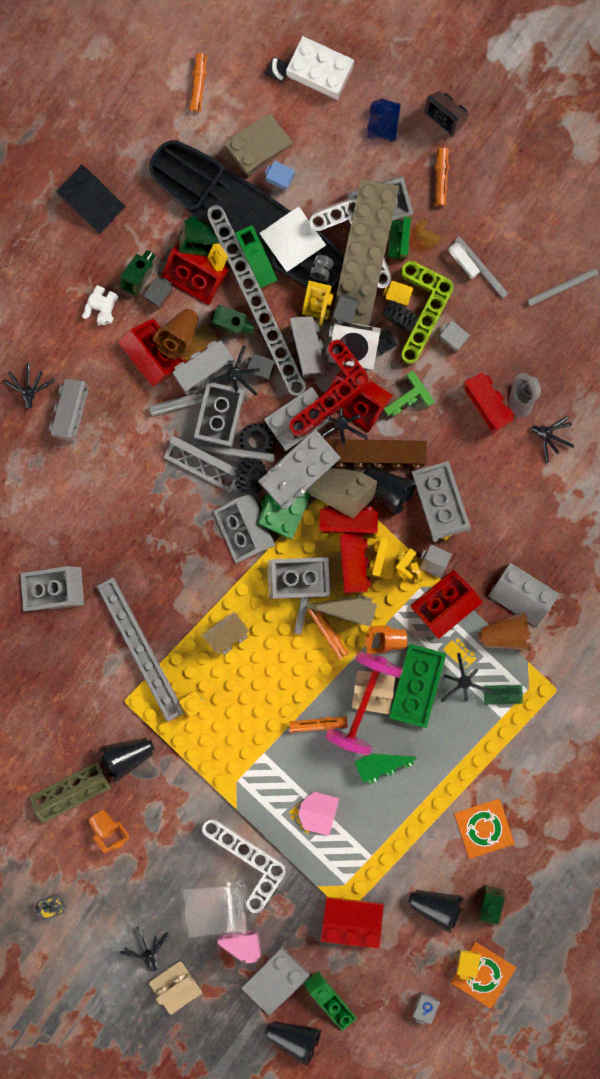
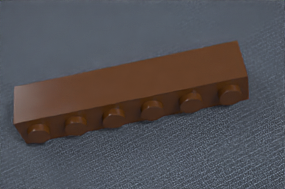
M324 439L340 456L334 467L342 468L345 467V464H353L354 468H364L365 465H372V468H384V465H391V468L398 469L403 468V465H410L411 469H422V466L426 465L427 441L345 439L346 445L343 446L341 439Z

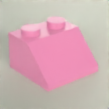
M258 929L219 935L218 944L240 961L245 960L246 963L256 962L257 958H260L261 948Z

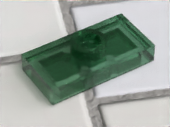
M522 684L483 685V687L493 691L491 694L484 692V705L523 704Z

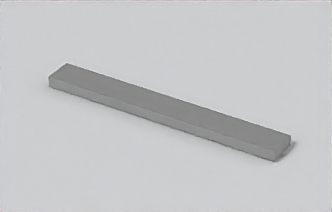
M113 577L101 583L97 588L167 722L184 714L185 711L115 578Z

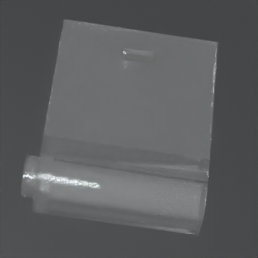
M239 881L227 882L226 886L184 890L189 937L247 932L243 884H239Z

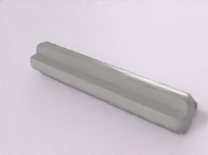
M199 392L150 405L149 410L151 415L155 416L200 404L203 401L204 394Z

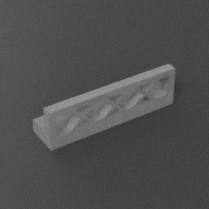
M175 436L172 437L170 446L164 455L165 459L232 493L236 479L233 480L230 487L222 484L220 476L228 474L234 477L236 476L234 472L236 468ZM174 446L181 449L182 458L174 459L169 456ZM191 457L198 458L200 466L195 468L189 467L187 459ZM213 466L216 469L217 475L208 477L205 475L203 468Z

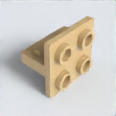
M357 671L352 708L358 709L372 672ZM379 674L366 711L390 713L395 676Z
M182 961L177 962L149 982L157 995L156 1000L160 1005L163 1004L169 1014H173L202 993Z

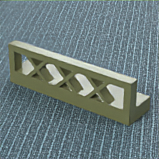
M96 762L30 796V800L35 814L42 823H45L111 789V785L105 777L100 763ZM98 771V775L92 778L89 777L91 772ZM75 780H81L78 785L71 786ZM63 789L61 794L54 795L56 790ZM43 797L46 798L43 803L37 805V800Z

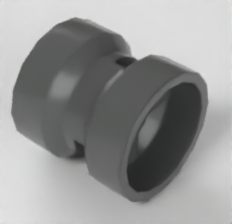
M317 255L314 260L315 266L311 269L310 276L318 281H327L330 275L329 270L332 269L334 263L333 260L324 255Z

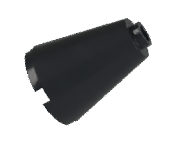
M372 467L363 472V474L377 481L375 497L393 514H400L405 508L402 505L410 501L415 491V482Z
M146 738L99 747V752H104V756L101 758L109 776H114L112 780L114 783L153 756L152 751L155 750L152 741Z
M416 890L415 893L411 892L408 903L411 904V909L451 934V928H455L462 908L459 905L460 902H464V897Z
M273 1021L272 1024H268L265 1034L267 1035V1040L300 1064L308 1066L315 1054V1046H318L321 1030L315 1027Z

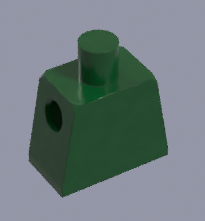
M190 216L183 221L179 231V252L208 257L212 245L219 244V240L210 223L198 221L197 217Z
M146 250L142 256L136 254L120 276V288L137 298L153 272L152 261L156 257L155 254L149 250Z
M218 304L214 308L208 326L238 336L241 332L251 335L255 324L245 321V314ZM231 320H235L237 326L232 325Z
M485 885L476 921L494 926L499 925L505 902L503 889Z

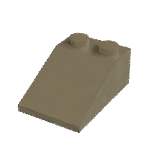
M269 114L226 141L225 149L249 178L289 148L293 142L273 116Z
M329 468L307 488L306 492L354 519L374 498L377 481L362 472Z
M356 595V598L345 597L309 603L307 607L360 625L371 626L377 604L372 602V598Z
M232 612L202 636L218 655L221 653L225 655L233 649L231 645L238 641L240 644L247 639V633L250 631L238 615Z

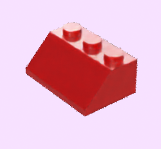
M178 242L171 250L161 278L167 279L176 287L210 305L225 281L230 266L225 264L222 271H215L207 256L180 253Z
M154 318L130 329L118 342L152 387L171 377L175 371L174 368L182 362L187 363L185 358L170 359L158 351V345L156 341L154 343L153 339L154 334L161 327Z
M348 365L344 366L346 369H351ZM342 370L338 372L327 392L346 378ZM360 376L356 379V383L362 384L366 378ZM370 380V385L365 391L343 406V415L347 418L360 415L361 417L353 422L369 432L393 395ZM343 388L340 394L346 396L350 393V389ZM332 399L326 401V404L330 407L335 403Z
M482 372L465 381L462 388L492 433L495 434L514 421L513 416L515 415L509 406L506 407L502 402L504 400L502 394L498 390L495 391L492 387L494 383L488 374L484 375Z
M324 506V509H320L319 533L376 536L378 533V511H374L372 507H364L352 519L331 506Z
M340 534L344 594L367 593V588H371L370 576H366V569H369V557H365L364 550H368L367 538H363V534Z
M452 570L410 607L439 640L483 602L475 590L455 570Z
M326 896L321 942L379 949L384 903Z

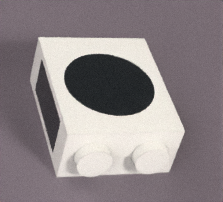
M335 320L334 326H330L329 337H332V341L341 340L363 368L373 370L381 328L354 323L344 325ZM327 344L325 355L329 356L328 362L335 363L328 351L329 344ZM335 347L333 353L339 354L343 348ZM348 361L345 365L354 366V362Z

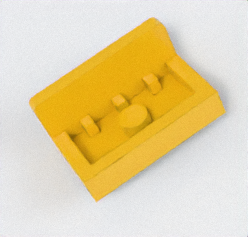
M309 281L302 314L319 318V325L322 326L324 319L328 320L330 313L327 305L331 306L333 294H330L331 286Z
M381 537V541L376 542L374 552H377L376 560L372 559L370 566L373 576L392 580L400 543L390 541L384 537Z
M411 548L408 552L404 550L397 558L399 563L395 567V570H397L395 574L404 581L406 578L411 580L413 577L405 569L416 555V552Z

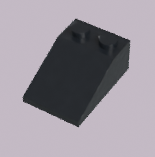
M438 91L427 97L424 114L453 137L469 117L466 108L462 105H456L453 102V98L447 93L443 94Z
M83 164L56 191L58 197L99 234L126 207Z

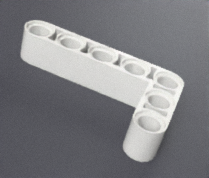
M351 197L314 212L309 222L311 228L320 231L346 220H349L352 224L354 211L350 210L349 204L356 202L357 197ZM338 209L341 211L342 216L334 218L331 215V211ZM316 216H320L323 218L324 223L316 225L313 219ZM385 258L383 259L380 274H385L387 280L385 282L379 281V288L387 287L391 279Z
M215 819L207 820L202 828L203 833L208 838L264 873L247 900V908L250 912H260L285 874L284 864ZM214 823L217 831L209 833L206 829L207 824ZM224 834H231L233 842L230 844L224 843L222 839ZM240 845H248L250 851L247 854H241L239 852ZM263 855L266 858V862L259 865L255 862V857ZM278 865L282 868V873L274 875L271 872V868ZM269 882L272 888L270 891L265 892L261 889V884ZM257 898L261 901V906L253 908L250 901Z

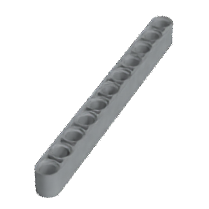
M212 206L207 214L222 248L228 255L227 259L289 392L294 397H298L306 391L305 383L224 210L220 206ZM215 211L222 213L221 218L218 220L212 219V214ZM224 228L230 230V234L227 237L220 236V231ZM235 245L238 247L237 253L229 254L228 248ZM238 263H245L246 268L244 271L238 272L236 265ZM245 281H254V286L251 289L244 288ZM260 297L262 299L261 305L253 306V298ZM263 314L270 316V320L266 324L260 322V317ZM272 331L278 333V338L275 341L268 339V334ZM278 349H285V357H276ZM286 366L294 367L292 375L287 376L284 374ZM300 383L302 385L301 392L294 393L292 391L293 384Z

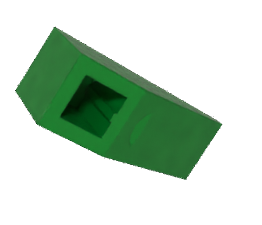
M253 225L236 232V237L260 289L278 281Z
M371 753L355 760L354 763L363 783L367 782L369 785L378 781V776L385 774L387 777L396 773V768L403 766L405 769L414 765L413 761L417 759L415 756Z
M319 970L303 982L310 995L342 1031L357 1020V1017Z

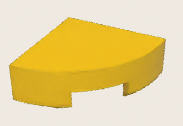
M418 563L410 564L409 567L414 582H421L422 577Z

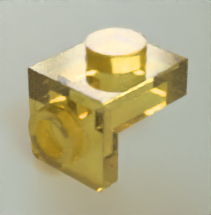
M424 218L423 222L419 221L416 226V238L421 240L422 244L432 248L434 246L437 248L441 237L425 230L428 219Z

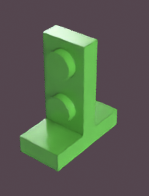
M413 370L406 375V379L413 389L383 410L387 417L391 415L393 417L397 416L403 411L401 409L406 404L411 406L417 402L418 396L427 408L434 404L435 401Z

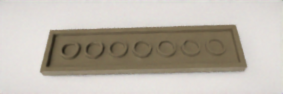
M361 178L330 326L335 324L336 319L333 318L341 293L359 298L352 323L365 326L370 324L399 186Z

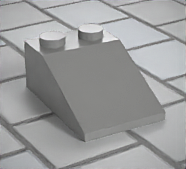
M328 557L267 560L269 599L330 596Z
M66 566L21 573L23 611L59 609L84 605L81 567Z
M280 946L241 989L270 1015L308 978L309 972L287 950Z

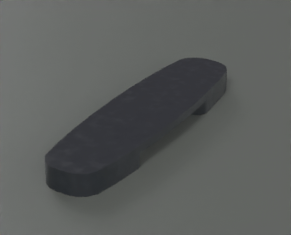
M169 140L164 142L155 151L149 162V171L153 181L192 216L197 217L199 221L210 223L207 215L209 208L215 205L220 206L224 210L234 233L253 225L273 271L307 288L309 281L331 286V291L339 284L345 257L344 253L320 231L316 232L326 245L286 272L260 233L290 213L289 209L253 184L223 167L218 160L178 140ZM215 211L212 214V219H220L222 213ZM227 228L220 231L221 237H227L230 234V230ZM317 255L327 256L334 262L332 269L329 270V278L324 282L315 280L310 276L311 269L315 266L314 260Z

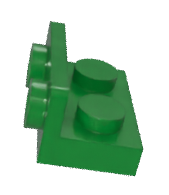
M404 217L403 221L392 220L389 258L407 259L411 217Z

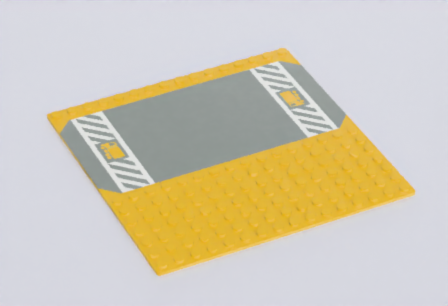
M316 498L303 512L293 539L289 540L280 536L274 543L275 546L268 549L160 662V666L179 701L196 690L207 707L192 717H189L185 711L184 714L167 722L145 679L126 698L125 703L327 897L361 901L556 693L557 689L515 649L484 647L483 643L479 644L478 632H481V628L489 624L474 610L438 640L410 606L441 579L421 570L422 561L416 555L405 569L411 573L410 564L417 562L422 577L421 582H414L413 577L411 580L407 578L405 581L395 574L397 572L395 568L392 580L375 577L372 575L373 571H370L372 559L376 560L377 552H374L376 542L381 541V537L400 543L397 558L404 550L409 551L379 520L376 536L363 535V538H367L368 550H364L365 557H369V569H366V576H370L371 588H367V593L344 594L340 534L319 533L320 509L330 505ZM328 557L330 596L309 597L308 604L345 597L356 598V595H363L372 598V602L377 604L371 626L388 625L391 628L406 630V648L392 650L385 654L371 655L387 658V661L403 668L409 643L447 653L427 728L389 718L390 713L384 714L365 710L355 736L373 746L371 753L415 756L417 760L413 761L414 765L405 769L403 766L396 768V773L387 777L385 774L378 776V781L368 785L367 782L363 783L354 763L355 760L366 755L347 751L325 738L326 730L290 733L289 721L325 718V716H329V718L347 716L348 728L334 730L349 733L358 710L352 708L357 671H373L372 668L355 660L358 652L367 653L365 638L371 626L360 625L323 613L335 633L340 635L341 642L349 652L347 656L340 660L332 647L327 645L328 641L308 613L311 608L307 607L302 634L294 633L301 598L269 599L267 560ZM232 612H235L250 631L247 633L248 638L240 644L237 641L231 645L233 649L227 654L223 655L221 653L218 655L202 635ZM380 632L373 633L374 637L371 648L380 647ZM458 652L461 654L465 675L469 676L475 669H478L476 675L471 679L472 683L492 690L491 694L469 687L467 688L468 701L465 702L464 691L460 688L446 701L441 702V699L458 685L456 681L447 679L444 675L461 677L457 658ZM395 677L394 689H393L394 693H393V699H392V701H391L390 712H391V709H392V705H393V701H394V697H395V694H396V690H397V686H398V682H399L400 677ZM313 792L339 798L329 836L305 830L300 820L299 810L301 803Z

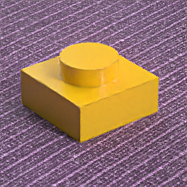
M213 244L207 259L215 271H222L228 255L220 244Z

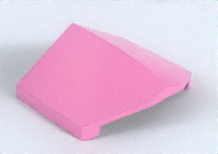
M313 792L301 803L299 817L303 828L329 836L339 798L318 792Z

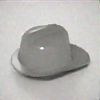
M520 373L514 377L508 403L516 417H526L531 412L534 401L540 397L541 387L538 378L531 377L526 373Z

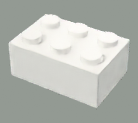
M302 36L286 70L287 77L338 100L354 67V59Z

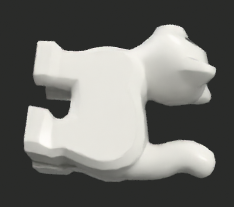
M97 285L88 298L82 317L84 319L88 318L91 314V309L101 311L97 317L98 325H107L114 320L111 311L114 307V302L118 300V296L109 291L107 297L102 296L105 289Z

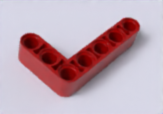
M341 340L331 341L328 351L332 359L346 375V378L290 420L289 427L297 437H303L324 422L326 416H332L370 385V378L367 372ZM335 347L343 348L339 354H334L333 350ZM346 362H354V366L351 369H346L344 367ZM360 376L366 378L362 384L356 383V379ZM343 388L350 389L348 395L343 396L340 394ZM332 399L335 401L332 407L325 406L327 400ZM313 411L319 412V416L316 419H311L310 414ZM303 423L304 427L302 430L296 431L294 430L295 425Z

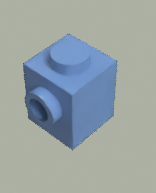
M274 160L273 164H269L265 171V175H267L266 182L287 192L295 176V170Z

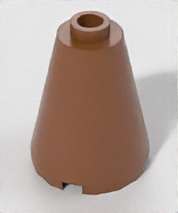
M191 309L182 310L156 331L153 341L154 343L156 341L157 349L160 353L174 360L180 357L184 359L188 355L199 321L195 311Z
M526 612L518 613L482 627L481 632H478L479 644L483 643L484 647L531 650Z

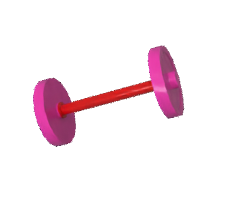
M358 652L355 660L372 668V674L349 733L328 729L325 738L347 751L370 755L373 746L355 737L380 672L400 677L403 669L387 661V658Z

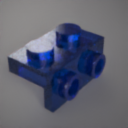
M385 99L372 101L369 108L370 118L367 125V138H379L389 142L396 141L401 104Z

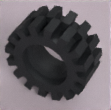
M392 300L388 302L381 313L392 324L407 332H411L418 321V317L412 311Z
M251 423V425L245 426L239 435L241 450L269 453L273 447V435L271 430L264 424ZM258 433L263 436L264 443L261 447L254 448L249 444V438L252 434Z
M244 458V460L240 461L241 464H237L238 469L234 471L236 473L234 485H237L236 489L240 492L258 494L259 491L263 490L258 480L267 473V470H264L266 466L260 460Z

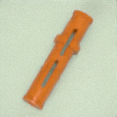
M196 53L195 67L192 70L193 85L189 111L201 112L208 58V55L203 53Z
M437 148L434 206L438 207L446 206L447 174L450 170L448 165V148Z
M310 609L308 613L328 641L327 645L332 647L338 659L340 660L347 656L349 652L341 642L340 635L335 633L324 614Z
M325 716V718L289 721L290 733L348 728L347 716L333 718Z

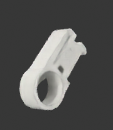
M455 242L448 248L450 254L460 264L470 279H473L480 273V270L469 258L461 244Z

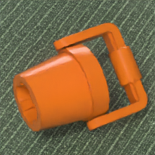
M388 625L369 627L365 638L367 653L385 654L392 650L406 648V630L391 628ZM380 632V647L371 648L374 637L373 633Z
M105 810L99 811L88 820L95 832L93 838L104 854L118 850L129 840V835L119 821L115 822ZM119 830L123 839L114 842L110 847L106 848L102 840Z

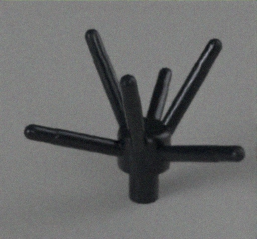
M243 345L235 367H233L232 362L229 360L227 374L211 379L209 383L229 378L233 381L235 393L238 394V380L252 394L257 396L258 393L241 377L242 374L259 372L260 369H239L246 348Z
M28 362L26 387L22 388L12 372H8V375L15 385L6 379L3 382L21 393L22 399L25 400V408H32V400L35 398V393L54 383L55 380L51 379L37 387L43 374L40 371L32 387H30V363Z
M342 407L339 410L338 418L326 416V419L334 422L335 426L321 434L323 438L338 429L340 430L341 441L344 446L346 445L344 430L347 429L366 440L368 439V436L348 425V422L359 419L360 415L345 419Z
M568 416L550 427L544 425L541 427L532 426L531 432L538 434V437L543 439L546 463H549L547 443L556 454H559V450L550 439L574 448V444L553 435V430L572 425L571 422L564 423L569 419Z
M458 652L457 658L461 677L444 675L445 678L456 681L458 685L445 695L441 702L446 701L460 688L464 691L465 702L468 701L467 688L469 687L491 694L492 690L472 683L471 679L476 675L478 669H475L469 676L465 675L461 654Z
M136 927L144 952L139 954L125 947V951H120V954L141 959L144 965L147 966V969L155 971L158 968L155 963L157 960L155 954L169 933L166 932L157 945V936H154L151 950H148L140 927Z

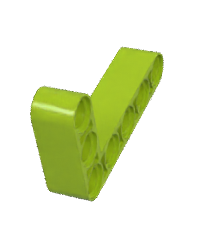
M408 261L402 268L401 274L403 279L432 293L401 354V360L405 365H413L417 362L453 291V283L448 278L416 262ZM408 267H412L415 269L416 273L414 275H408L406 274L405 269ZM424 276H430L432 278V283L425 284L422 281V278ZM446 284L449 287V291L444 293L440 291L439 286ZM438 301L441 307L433 309L430 303ZM424 318H430L432 320V325L425 326L423 325L422 320ZM419 334L423 336L424 341L416 343L413 337ZM411 351L415 354V358L408 360L405 358V353Z

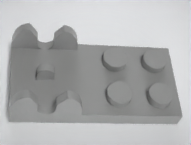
M315 429L261 477L258 482L279 506L285 510L340 459V456Z
M449 461L412 471L433 542H437L439 538L463 531L471 532L470 523Z

